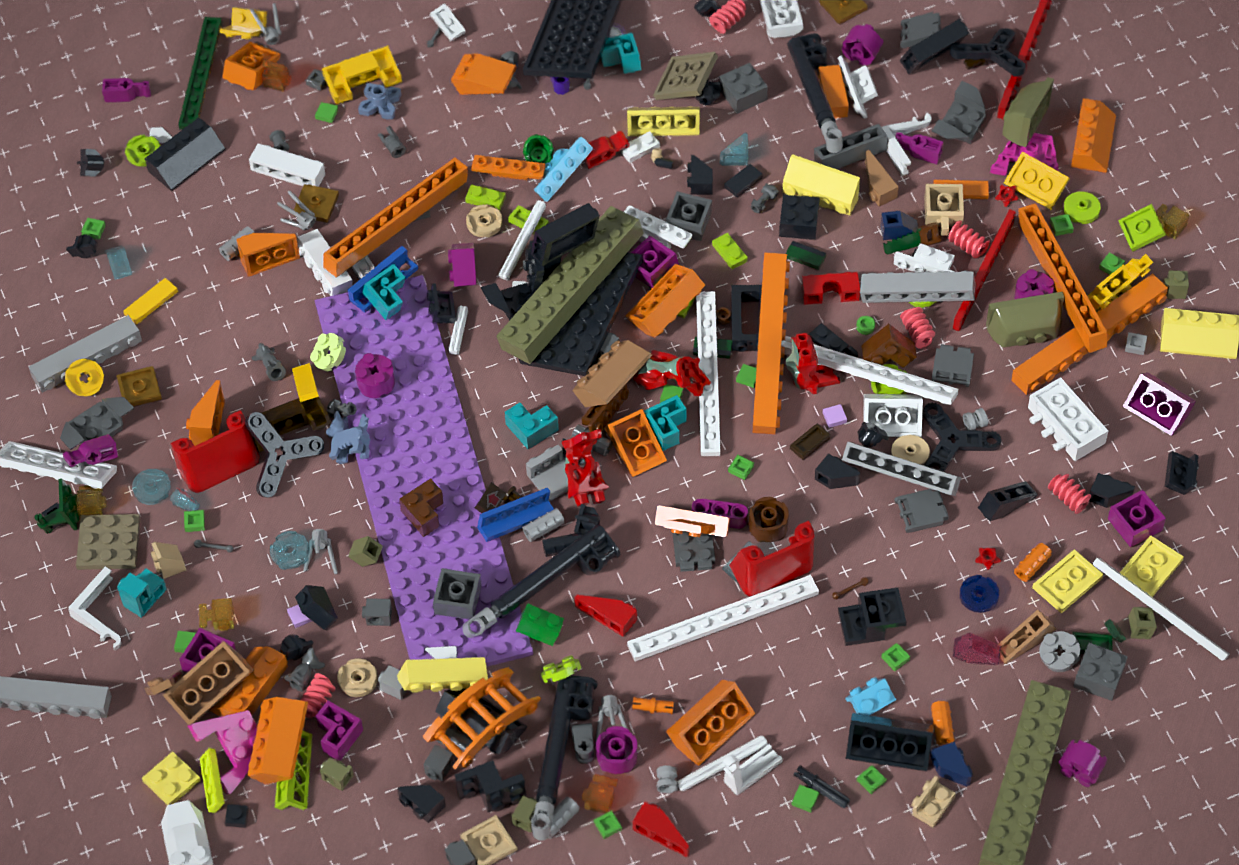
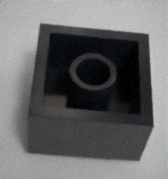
M783 194L779 237L816 240L820 198Z

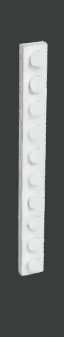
M701 292L696 296L699 368L711 381L710 385L704 386L703 394L699 396L701 456H720L715 292Z
M785 336V341H781V346L785 347L784 354L786 355L792 353L791 337ZM814 345L818 365H824L837 371L850 373L853 376L866 378L870 381L895 387L924 398L940 401L943 404L951 405L958 395L957 388Z
M809 575L627 641V646L636 662L819 595V590L812 576Z

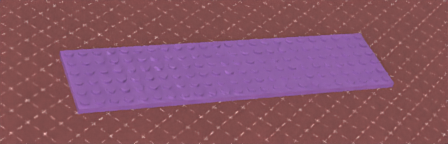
M423 275L406 279L403 287L395 292L403 303L401 310L388 320H385L374 306L364 313L349 300L348 292L316 299L315 305L322 332L324 334L333 333L342 337L344 340L343 346L346 347L343 361L338 367L334 366L332 369L341 403L347 404L352 402L356 406V413L346 416L349 429L359 425L362 414L369 418L367 427L370 435L369 458L360 459L359 453H355L377 539L379 544L383 546L381 554L409 659H435L425 648L456 646L457 658L485 657L486 667L532 656L533 651L529 637L516 632L522 615L520 606L503 619L497 618L495 624L474 638H468L463 633L462 627L469 619L434 614L433 600L441 568L481 575L482 587L475 615L486 607L490 608L492 601L499 598V596L514 585L500 537L486 542L477 528L481 513L474 507L486 489L439 328L436 322H432V315H429L428 312L430 301H427V287ZM367 298L359 300L363 305L369 302ZM367 353L383 355L392 361L395 386L389 394L381 395L380 398L364 396L357 386L355 368L357 363ZM431 478L442 490L444 504L434 509L438 514L439 528L423 537L401 512L399 499ZM471 623L470 629L472 632L476 633L477 626Z

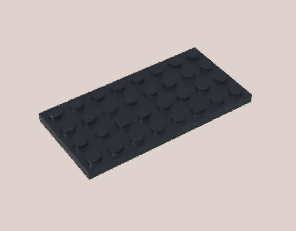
M551 0L523 67V75L592 79L622 0Z
M627 252L532 363L528 364L519 359L520 364L586 376L589 373V368L594 365L635 279L638 268L643 262V256Z

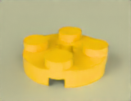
M89 359L76 360L65 371L66 385L77 396L86 397L97 393L104 380V373L100 365ZM82 372L89 375L87 383L79 379Z

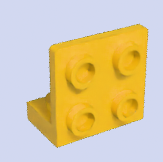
M239 7L232 8V25L220 29V33H226L225 36L236 37V35H241L243 39H252V36L258 37L263 32L250 12L251 9ZM254 10L266 28L267 11Z

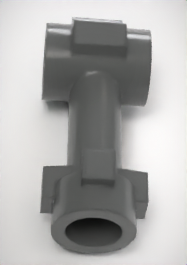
M766 183L761 190L763 195L758 200L754 199L752 201L751 210L755 213L763 211L765 209V202L769 198L774 200L779 194L777 187Z
M333 399L326 407L328 415L334 418L336 411L344 416L356 413V406L352 402L342 404L340 401Z

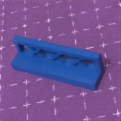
M401 246L348 289L349 300L365 313L373 307L370 301L365 305L359 301L362 298H366L363 294L365 283L391 265L395 264L400 270V267L405 263L411 267L408 270L401 271L406 280L419 269L418 265L408 258L407 249Z
M548 487L480 514L477 528L485 541L488 542L521 529L529 524L530 521H534L547 512L554 510L548 501L550 490Z

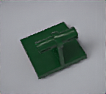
M62 478L58 479L59 508L45 517L41 513L39 515L36 514L34 517L38 527L47 534L52 532L53 528L51 526L66 522L74 531L78 530L77 522H79L80 518L77 512V505H79V499L77 494L72 492L70 485H67Z

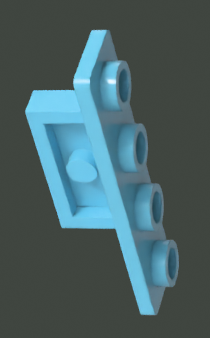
M579 137L569 149L561 148L557 150L553 155L554 158L545 164L543 180L536 186L534 191L544 201L548 202L593 150V147L583 137Z

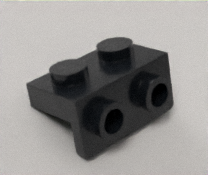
M432 283L431 290L427 291V301H430L428 312L429 315H432V322L455 323L453 292L437 291L436 283Z
M1174 451L1168 454L1165 487L1183 495L1193 490L1197 485L1196 476L1199 468V456L1194 454L1188 458Z

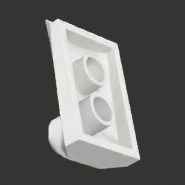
M760 0L767 34L770 37L794 36L803 30V22L797 0Z
M190 800L167 805L161 824L169 865H213L202 811L197 809Z

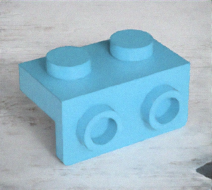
M877 677L866 682L867 685L863 688H854L849 692L850 695L845 698L847 702L852 703L857 714L871 715L896 700L885 678L877 679Z

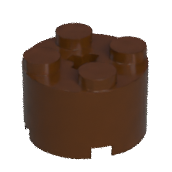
M760 498L750 509L749 529L758 542H775L786 536L789 511L786 504L776 500L777 498Z

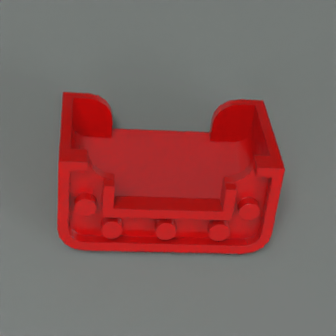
M241 410L227 418L226 423L229 430L196 446L188 438H180L171 443L177 468L192 492H203L258 465L260 460L251 432L245 425V417Z
M809 520L796 527L794 536L788 539L790 542L788 547L767 556L764 555L759 547L754 545L743 548L738 552L729 566L745 595L754 596L810 572L814 560L815 532Z

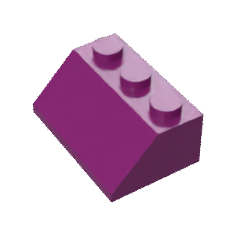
M1146 372L1140 374L1123 407L1172 436L1188 417L1196 401Z

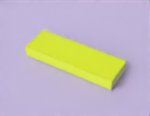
M208 748L200 757L208 811L216 813L224 804L216 750Z

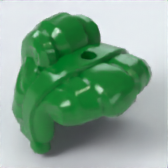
M538 134L530 136L523 148L525 161L546 164L552 160L554 153L552 141L548 137Z

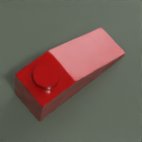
M578 594L574 597L577 609L623 637L637 621V610L630 603L626 604L621 600Z
M644 801L632 821L633 830L687 858L689 856V845L664 811L654 803L649 804Z

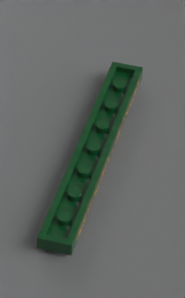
M204 16L178 123L179 130H183L198 117L200 118L222 27V18Z

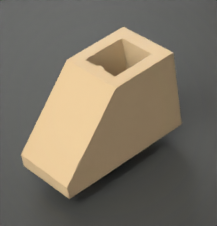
M152 543L154 551L150 553L154 561L153 563L157 573L161 572L164 579L186 571L177 545Z

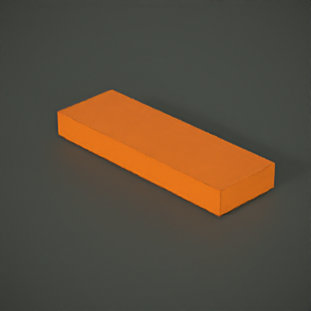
M933 180V184H963V199H988L989 196L988 181Z

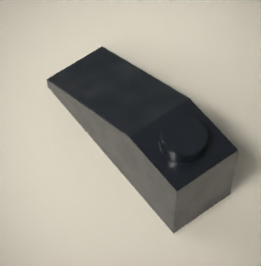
M1024 481L988 491L978 509L985 518L993 521L1005 517L1036 498L1038 494Z

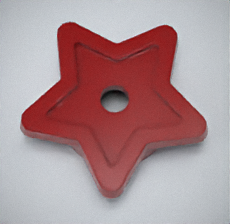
M1001 185L999 194L995 199L1002 201L1005 207L1011 201H1017L1018 197L1015 195L1016 186L1005 187Z
M979 548L980 556L975 559L976 563L984 564L987 570L991 568L992 564L1001 562V559L996 556V548Z

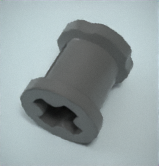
M282 130L273 131L269 136L274 144L273 148L288 151L289 144L285 141V132Z

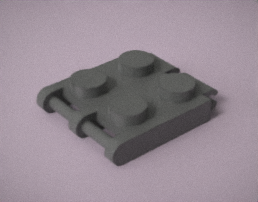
M930 12L902 20V41L900 46L902 48L914 46L941 30L940 13L934 14Z
M941 344L940 349L936 348L932 381L949 382V385H952V383L966 385L965 387H969L974 353H970L971 348L958 347L957 351H953L954 346Z
M927 489L894 498L901 511L900 517L904 519L906 533L940 526L949 519L939 491Z
M683 532V534L672 533L676 567H680V572L694 571V565H698V570L712 569V564H715V554L711 534H701L700 537L689 536V532Z

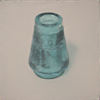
M177 488L170 497V501L173 502L174 506L187 511H196L200 506V503L185 489Z

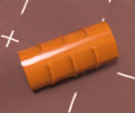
M1038 543L1014 569L1015 575L1022 581L1027 582L1052 556V551L1047 545Z
M947 701L932 703L931 710L936 743L938 745L952 743L954 741V730L952 728L949 703Z

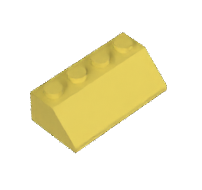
M699 107L627 108L628 136H642L649 131L653 136L699 135Z
M792 154L783 180V193L795 196L820 198L819 205L821 207L850 216L858 201L860 177Z
M1164 308L1161 320L1160 352L1230 359L1237 358L1239 315Z
M485 657L406 660L397 675V679L403 689L411 690V692H421L423 690L437 692L443 689L458 691L463 688H469L482 678L488 679Z

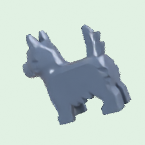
M335 412L334 419L326 430V434L332 438L329 458L332 460L336 459V462L339 464L347 463L349 454L352 455L353 453H359L360 459L369 458L370 435L367 431L369 418L365 414H362L357 427L349 429L347 417L341 418L339 412Z

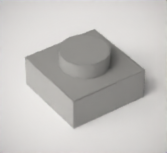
M1128 332L1125 352L1144 355L1147 336Z

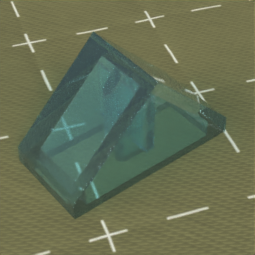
M747 133L742 134L720 152V164L722 166L748 165Z
M123 245L105 250L115 280L132 275Z

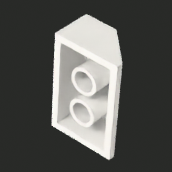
M864 394L863 422L874 423L880 429L885 430L888 436L901 437L904 435L921 437L922 396Z

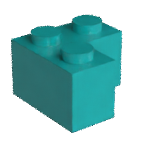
M633 33L607 39L601 55L604 67L621 63L624 74L641 70L639 51Z
M395 264L365 283L363 289L365 297L385 320L398 313L403 303L395 292L403 287L406 277Z
M678 395L644 410V414L662 451L679 444V430L676 426L687 421V409Z
M520 402L505 411L507 427L528 450L559 430L558 417L547 405L532 415Z
M146 568L137 576L129 573L120 580L117 586L123 606L141 618L167 590L164 579Z

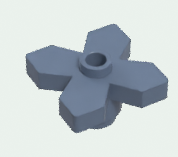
M367 83L364 94L368 99L360 102L358 108L359 115L370 116L379 111L383 119L393 120L396 111L392 104L400 100L401 89L396 87L386 89L383 85Z

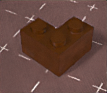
M889 323L861 345L863 360L883 365L886 361L892 359L904 368L917 358L915 343Z
M430 478L399 499L401 512L423 537L439 528L438 514L434 509L444 504L442 490Z

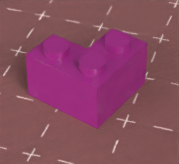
M474 243L452 244L451 249H448V261L453 265V270L449 271L450 282L454 281V286L476 285Z
M327 700L316 715L318 727L327 732L321 740L322 749L327 755L341 761L363 732L362 721L360 718Z

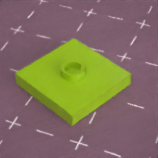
M1152 204L1118 220L1132 252L1166 236Z

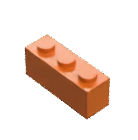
M840 65L818 67L817 75L835 119L848 117L849 104Z

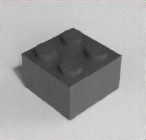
M750 63L719 76L721 94L736 114L767 100L768 86Z
M677 191L666 222L692 233L691 239L701 241L712 213V200Z
M441 568L433 600L434 614L469 620L474 617L482 587L481 575Z
M1089 643L1078 669L1074 688L1112 701L1128 656Z

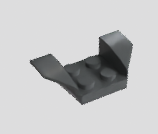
M961 81L955 91L954 102L943 120L938 119L932 132L946 139H958L971 144L986 118L985 107L978 88Z
M124 397L101 399L102 402H98L68 423L66 422L60 439L71 450L79 444L107 434L113 437L122 431L124 425L122 417L132 411L134 407Z

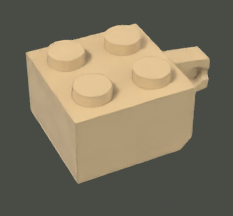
M926 184L924 196L925 225L937 223L938 227H940L941 235L948 236L949 227H953L959 220L963 224V184Z

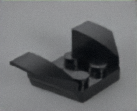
M543 277L542 283H543L548 277ZM496 283L481 287L488 303L504 311L509 321L534 294L532 293L531 286H528L527 283L500 290Z

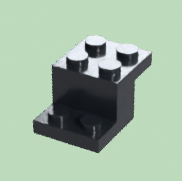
M529 241L528 249L525 250L526 260H523V269L528 274L527 285L531 286L532 293H534L541 286L543 277H548L561 263L562 256L541 266L530 254L533 241Z
M898 587L859 593L858 605L838 607L845 646L884 641L886 629L906 626L905 613Z
M493 760L454 775L459 799H468L475 796L476 793H480L488 813L492 811L498 812L510 804H519L523 796L526 797L525 780L522 773L502 780Z

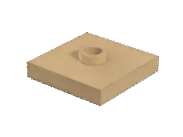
M497 815L460 834L461 839L464 840L474 856L477 865H492L517 851V846Z

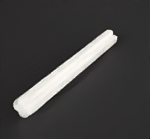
M538 200L534 205L499 273L500 278L504 280L509 279L546 208L545 202Z
M759 736L678 780L677 787L680 791H685L722 771L727 766L723 761L730 755H734L740 761L766 747L767 741L765 737Z

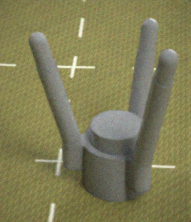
M273 3L276 29L273 27L265 28L255 11L251 9L250 12L263 32L261 35L266 43L274 45L279 42V35L282 33L279 28L276 4Z
M288 191V194L305 213L301 212L299 214L278 202L277 204L296 216L299 223L281 218L280 221L299 227L304 231L305 229L310 230L316 221L315 213L310 211L291 191Z
M316 529L312 531V539L309 540V549L303 569L304 572L308 569L313 547L315 552L319 553L320 549H324L327 546L334 574L338 573L331 547V539L327 538L328 533L326 530Z
M607 695L601 699L602 706L598 707L599 718L596 741L601 734L604 713L606 716H610L611 725H615L614 715L618 713L622 727L628 729L621 711V705L618 704L617 697L614 695Z

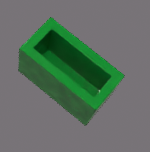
M527 603L520 617L516 632L553 646L560 633L564 618Z

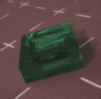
M1111 619L1104 622L1113 639L1120 643L1127 639L1116 622Z

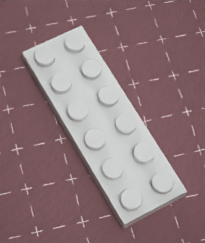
M11 441L0 450L1 467H10L21 472H32L39 476H49L56 480L62 478L74 484H84L95 489H102L117 471L116 465L103 462L90 465L85 461L70 467L64 460L63 453Z

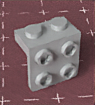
M559 445L548 448L543 454L531 458L526 463L527 476L537 489L542 490L548 487L550 490L548 501H552L568 491V477L565 472L563 450Z

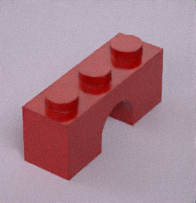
M858 272L802 276L801 288L804 305L822 304L823 294L827 291L837 292L841 302L859 301L860 299Z

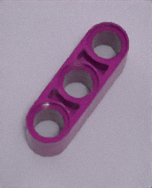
M696 499L692 503V511L698 512L702 510L703 512L701 513L729 517V528L742 529L748 523V509L743 504L708 499Z

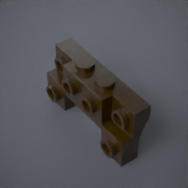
M319 397L300 402V399L297 398L261 412L279 436L310 424L313 431L323 429L331 424L329 415ZM252 435L259 452L265 451Z

